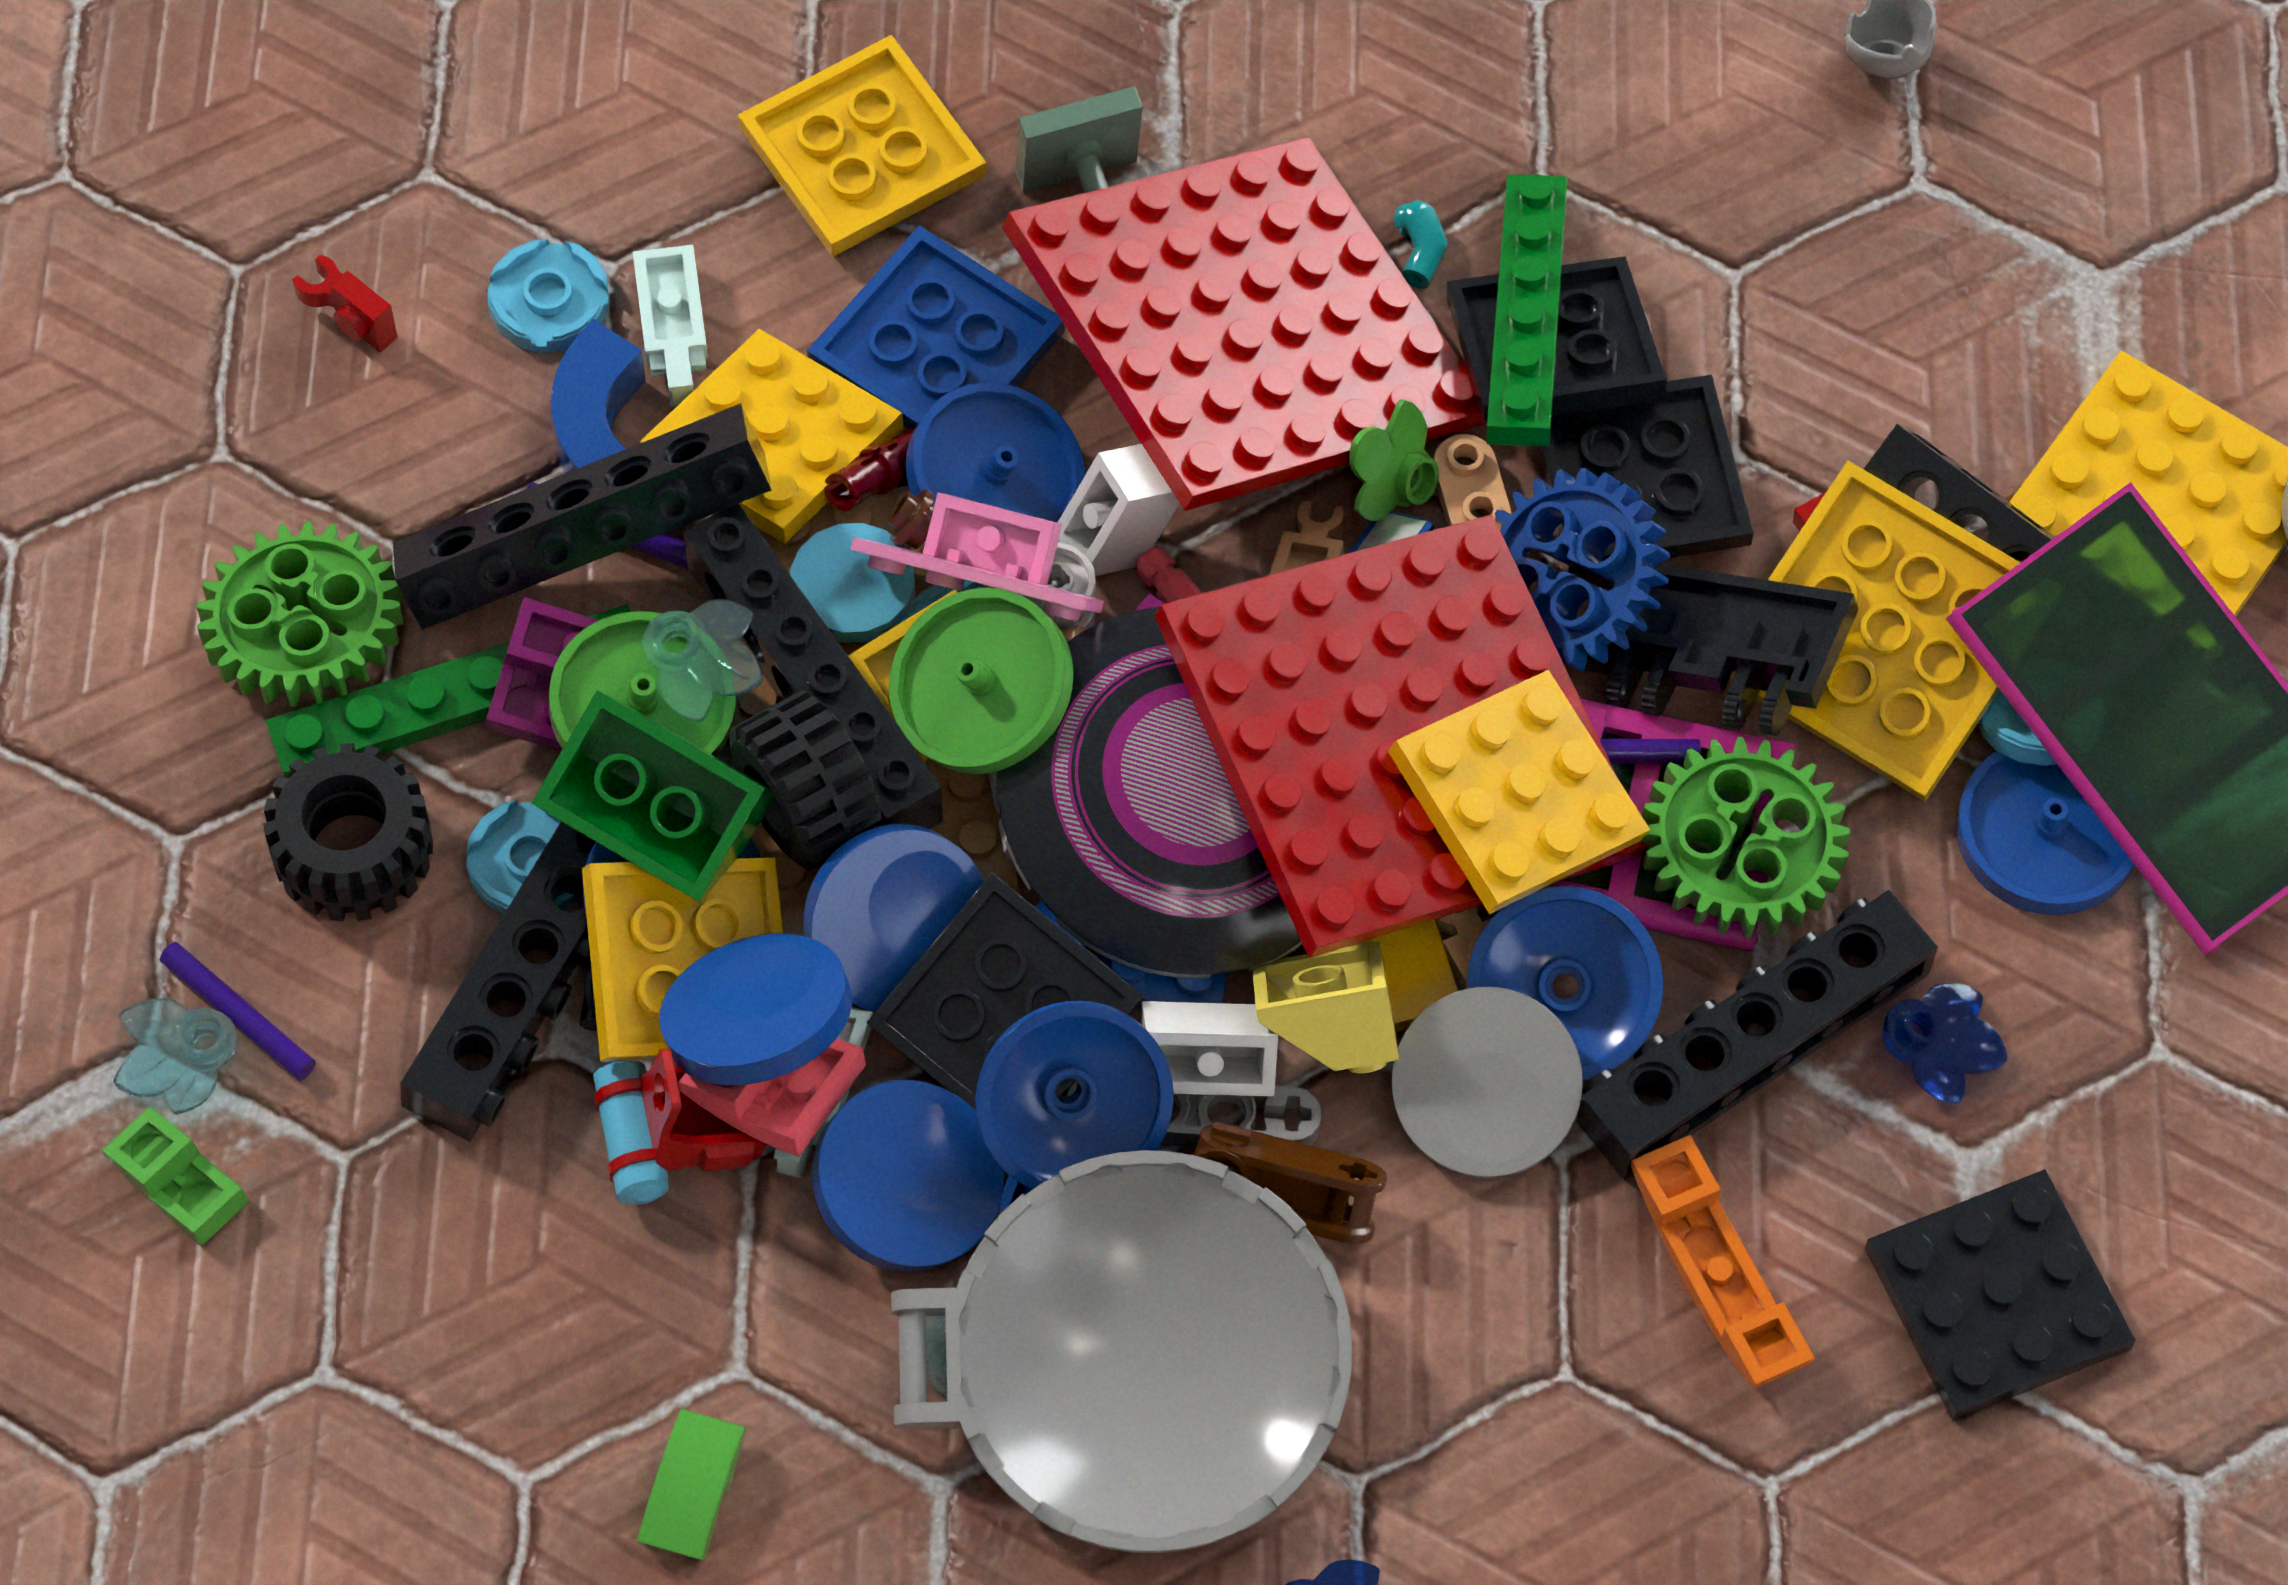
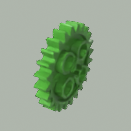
M311 521L304 523L300 535L291 536L286 525L280 524L277 540L270 542L260 532L254 533L257 548L248 551L244 547L234 545L232 547L236 560L234 565L218 561L214 564L219 581H204L202 584L206 600L198 602L196 605L201 623L197 624V628L209 664L211 666L218 665L222 681L225 683L237 679L240 692L244 696H247L260 686L264 703L270 704L279 691L286 692L290 707H296L301 693L310 691L317 704L322 703L324 688L331 685L338 693L344 696L348 694L346 678L352 675L356 679L367 683L370 678L366 663L386 665L388 661L384 646H395L399 643L396 626L404 624V615L401 607L403 597L395 581L392 563L390 561L382 562L379 547L376 544L363 549L360 534L356 531L348 535L341 542L336 524H331L322 536L314 534Z
M1737 737L1733 753H1725L1723 747L1715 739L1711 740L1707 759H1704L1697 751L1690 748L1686 752L1683 763L1684 768L1670 762L1666 767L1664 775L1665 783L1654 781L1649 795V799L1652 802L1645 803L1642 817L1650 828V831L1641 840L1650 845L1648 847L1650 850L1645 855L1643 867L1645 870H1661L1657 875L1654 886L1656 892L1675 888L1676 893L1671 907L1674 911L1682 909L1691 903L1697 907L1693 924L1700 925L1711 914L1718 917V932L1724 935L1729 929L1731 922L1738 921L1741 923L1742 931L1746 938L1752 937L1756 922L1763 921L1771 934L1776 935L1780 929L1782 915H1785L1792 923L1799 926L1802 924L1806 913L1805 906L1819 912L1826 898L1824 891L1834 893L1837 889L1841 877L1837 871L1844 870L1849 852L1842 849V847H1845L1847 844L1850 828L1837 825L1842 821L1846 809L1845 805L1839 803L1826 804L1830 800L1834 788L1833 783L1826 782L1815 786L1811 783L1817 767L1814 763L1806 765L1797 771L1791 767L1794 760V750H1787L1777 760L1771 757L1770 741L1764 740L1757 753H1748L1743 737ZM1729 791L1737 794L1743 801L1740 803H1729L1722 800L1717 793ZM1763 794L1771 795V801L1759 817L1755 834L1751 833L1746 839L1728 878L1719 880L1716 875L1729 858L1733 841L1738 840L1744 832L1759 798ZM1780 820L1792 822L1799 827L1800 831L1791 833L1783 831L1774 822ZM1692 841L1705 842L1713 847L1714 852H1696L1689 847L1688 843ZM1758 870L1770 876L1772 881L1759 883L1750 879L1745 872Z

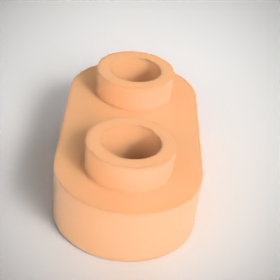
M1458 434L1447 438L1438 446L1434 456L1439 469L1436 489L1447 526L1476 519L1477 517L1473 516L1471 511L1484 509L1490 515H1493L1499 530H1501L1503 526L1494 513L1498 509L1511 514V508L1493 449L1483 439L1470 434ZM1467 457L1473 459L1475 463L1462 465L1455 459Z

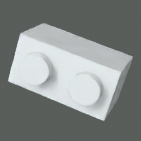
M1142 444L1098 453L1057 522L1062 524L1058 541L1075 546L1086 554L1094 567L1095 576L1137 567L1136 561L1138 558L1154 547L1180 504Z
M1142 1001L1140 1024L1155 1039L1164 1053L1172 1075L1174 1094L1274 1096L1278 1034L1258 1022L1255 1004Z

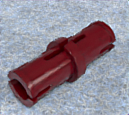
M905 429L883 445L874 444L866 447L860 452V458L855 460L854 463L829 475L825 483L830 486L825 487L824 492L831 505L840 511L846 512L852 510L873 494H887L900 484L901 478L906 475L907 449L915 429Z

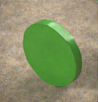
M976 588L958 592L944 598L926 610L912 624L901 640L890 671L889 697L891 709L897 725L911 745L937 765L965 774L997 772L1027 758L1042 746L1059 726L1067 710L1072 693V657L1068 643L1057 624L1041 608L1024 596L998 588Z
M635 611L603 618L583 629L568 643L560 654L552 672L549 688V714L552 729L562 749L597 690L616 698L715 757H718L729 738L730 730L733 727L736 689L728 661L718 646L705 633L692 624L674 616L657 612Z

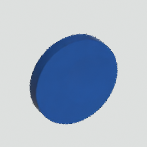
M982 382L968 384L942 396L919 421L909 441L906 455L908 486L911 494L915 497L922 490L927 489L935 495L934 502L936 501L937 493H943L1053 522L1059 521L1085 476V465L1080 446L1074 433L1062 416L1038 396L1024 389L1003 383Z
M2092 749L2083 755L2130 818L2142 810L2135 789L2115 764ZM1996 751L1987 757L1970 776L1958 806L1956 816L1957 841L1962 857L1971 873L1994 896L2025 911L2047 915H2064L2081 912L2101 904L2113 896L2130 877L2135 867L2134 863L2057 764L2042 766L2021 763Z
M891 824L875 827L854 836L841 845L818 871L805 903L803 915L804 936L821 942L838 956L852 991V1003L861 1008L876 1012L984 883V880L975 863L960 847L933 830L911 824Z
M794 934L757 935L728 943L711 951L695 961L679 975L663 999L659 1015L660 1029L667 1049L671 1050L673 1061L688 1075L704 1082L719 1085L760 1083L795 1071L824 1052L840 1035L848 1021L852 1008V991L840 959L829 947L821 942Z
M895 1080L874 1085L856 1094L829 1120L821 1133L814 1152L812 1182L815 1199L825 1223L840 1243L850 1252L882 1269L904 1273H919L938 1269L954 1262L984 1237V1233L994 1222L1000 1208L1004 1190V1170L996 1162L981 1136L976 1110L966 1101L949 1090L931 1083L915 1080Z

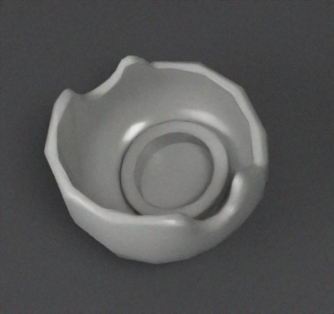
M1868 0L1865 8L1859 15H1856L1854 12H1851L1844 33L1847 56L1865 73L1888 79L1901 78L1920 69L1928 62L1934 51L1937 31L1936 8L1928 0Z

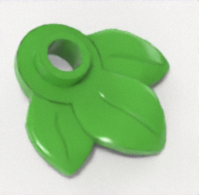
M1400 399L1385 430L1376 426L1363 428L1352 440L1349 464L1354 475L1364 483L1357 495L1354 510L1367 520H1382L1397 505L1401 507H1408L1413 504L1421 505L1429 500L1437 487L1438 465L1424 450L1427 423L1424 415L1413 402Z

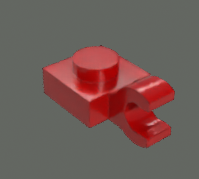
M319 255L315 259L317 272L325 280L320 284L312 285L297 275L292 279L297 298L303 304L310 307H334L336 311L333 314L334 320L348 337L354 341H360L363 338L381 353L398 337L391 305L348 270L342 274L333 260Z

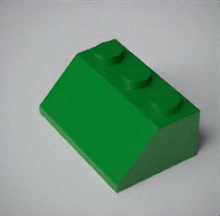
M597 690L531 804L696 901L702 902L745 849L775 796L770 788L616 698Z

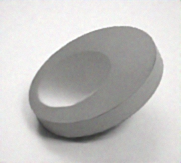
M1474 987L1451 993L1437 1000L1421 1012L1411 1023L1398 1046L1400 1060L1394 1061L1392 1094L1400 1123L1413 1144L1427 1158L1451 1172L1482 1179L1502 1178L1524 1172L1550 1156L1564 1141L1575 1122L1583 1086L1581 1062L1571 1035L1556 1015L1537 1000L1525 994L1499 987Z

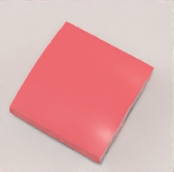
M836 1038L824 1052L806 1065L772 1080L747 1085H719L698 1080L685 1073L678 1084L683 1094L717 1118L761 1142L799 1157L864 1069L866 1062L862 1047Z

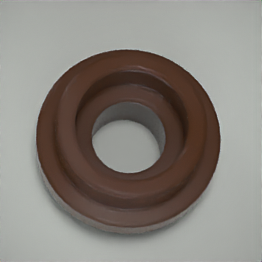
M924 489L916 497L907 492L900 499L887 521L889 525L894 527L890 541L898 546L906 543L914 550L918 549L926 541L935 505V495L932 492Z

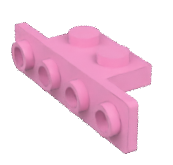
M937 493L923 553L853 537L850 549L869 554L867 567L904 575L906 565L926 569L925 582L962 591L964 580L986 585L985 588L1012 591L1022 596L1026 595L1045 600L1042 610L1046 614L1069 620L1079 621L1082 610L1101 613L1104 600L1047 586L1062 528L1061 523L948 494Z

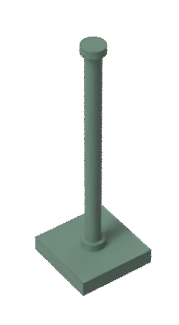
M1129 87L1019 117L1015 173L1022 192H1029L1080 178L1085 193L1108 187L1103 171L1137 162L1143 106L1136 87Z

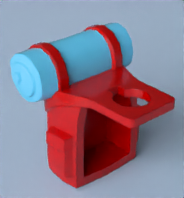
M670 1049L659 1050L649 1071H646L645 1065L640 1061H617L599 1068L593 1074L596 1088L594 1099L596 1110L600 1113L609 1159V1164L607 1165L610 1181L614 1183L617 1201L625 1205L647 1204L664 1196L669 1191L668 1172L679 1171L688 1167H700L703 1171L745 1167L752 1160H757L765 1151L767 1145L717 1118L680 1091L678 1082L685 1072L673 1063Z

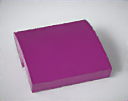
M524 597L484 728L562 751L552 729L549 714V688L552 672L560 654L568 643L583 629L599 620Z

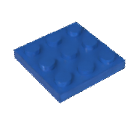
M919 225L807 350V357L902 412L903 426L907 429H915L930 407L938 399L954 389L982 382L1003 383L1017 387L1065 333V325L1058 314Z

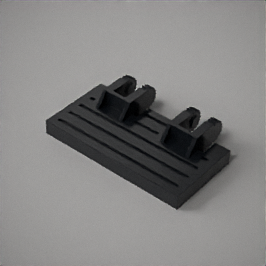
M1657 564L1654 565V570L1669 580L1668 584L1651 587L1649 593L1650 596L1654 597L1661 604L1660 608H1642L1639 613L1648 627L1646 631H1640L1630 626L1625 631L1629 648L1624 650L1613 642L1607 645L1608 662L1605 664L1587 653L1584 671L1602 674L1608 673L1616 653H1619L1611 671V676L1606 684L1605 699L1608 705L1627 708L1643 672H1649L1647 683L1644 684V689L1642 690L1641 705L1644 714L1655 716L1663 714L1676 686L1723 694L1732 672L1735 671L1736 673L1728 688L1727 696L1722 704V724L1726 728L1740 730L1744 723H1746V718L1749 717L1759 691H1767L1764 702L1761 703V709L1759 710V730L1762 734L1777 736V734H1780L1781 729H1783V724L1786 722L1793 705L1817 708L1859 608L1853 593ZM1610 581L1607 588L1608 591L1614 588L1615 582Z

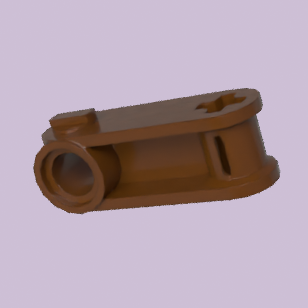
M1214 1122L1201 1130L1193 1155L1212 1161H1225L1231 1164L1237 1174L1247 1178L1263 1189L1267 1187L1287 1203L1306 1223V1228L1311 1235L1349 1244H1362L1373 1238L1375 1223L1371 1219L1376 1195L1382 1192L1387 1182L1386 1172L1378 1165L1361 1158L1244 1129L1235 1124ZM1350 1196L1354 1197L1353 1205L1348 1203Z

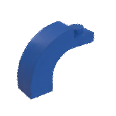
M595 319L590 321L568 347L560 361L552 386V420L559 460L564 473L626 449L611 432L612 425L621 409L646 382L642 350Z

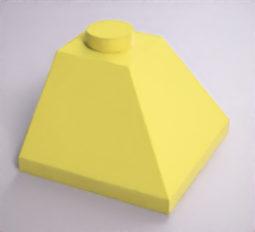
M1380 941L1343 947L1311 958L1307 954L1281 958L1253 970L1258 1022L1334 1071L1349 1069L1353 1073H1370L1382 1069L1386 1066L1387 1062L1400 1060Z

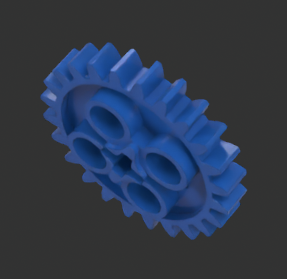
M1581 468L1575 479L1561 469L1556 472L1554 488L1537 477L1533 479L1534 496L1528 499L1515 491L1512 496L1517 510L1511 515L1497 509L1494 514L1503 526L1500 532L1527 589L1534 581L1539 580L1537 589L1531 597L1563 664L1566 661L1568 665L1576 670L1584 671L1587 653L1605 664L1608 662L1607 645L1613 642L1624 650L1629 648L1625 631L1630 626L1640 631H1646L1648 627L1639 613L1642 608H1660L1661 604L1654 597L1650 596L1649 593L1651 587L1668 584L1669 579L1654 570V565L1668 560L1670 553L1654 544L1666 534V531L1654 521H1650L1656 511L1643 500H1639L1640 493L1625 483L1621 485L1620 481L1605 472L1598 478V476L1586 468ZM1564 522L1562 533L1552 541L1553 532ZM1616 541L1615 549L1611 556L1602 561L1607 547ZM1530 550H1536L1575 569L1582 567L1598 578L1615 582V586L1612 590H1604L1565 571L1559 573L1545 563L1527 559V554ZM1587 599H1590L1588 609L1584 615L1577 619L1579 607Z

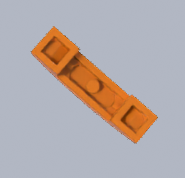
M1691 1135L1631 1161V1168L1638 1187L1678 1274L1717 1341L1747 1382L1756 1389L1814 1363L1815 1357L1784 1301L1776 1304L1719 1202L1721 1189Z

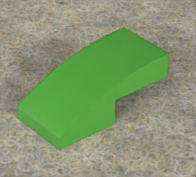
M151 1106L102 1149L105 1157L123 1176L200 1246H203L250 1202L241 1186L202 1156L191 1138Z
M680 1409L655 1478L637 1542L700 1560L706 1559L724 1493H728L730 1490L747 1429L746 1426Z

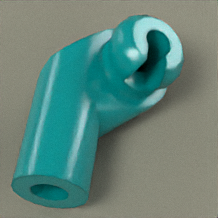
M1415 200L1411 203L1400 205L1395 211L1393 222L1396 228H1400L1399 233L1402 236L1411 237L1414 245L1402 275L1412 287L1425 289L1430 285L1447 250L1448 240L1435 209L1426 202Z

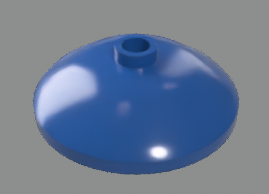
M1557 886L1540 889L1502 908L1489 921L1478 937L1470 957L1467 972V989L1474 987L1510 989L1525 994L1547 1007L1556 1015L1571 1035L1580 1058L1582 1079L1584 1081L1592 1079L1606 1069H1616L1631 1058L1646 1041L1660 1011L1663 996V973L1659 954L1650 934L1630 910L1613 898L1597 891L1574 886ZM1560 975H1571L1578 982L1576 994L1569 999L1559 998L1553 992V983Z
M1065 1001L1039 1008L1025 1015L1010 1026L996 1041L989 1051L979 1074L975 1097L976 1116L981 1136L996 1162L1013 1179L1033 1190L1041 1183L1058 1175L1060 1170L1091 1158L1119 1152L1157 1151L1170 1124L1174 1090L1172 1075L1163 1051L1139 1022L1128 1014L1105 1004L1091 1001ZM1067 1078L1076 1080L1077 1086L1073 1094L1068 1097L1056 1096V1087L1059 1082Z

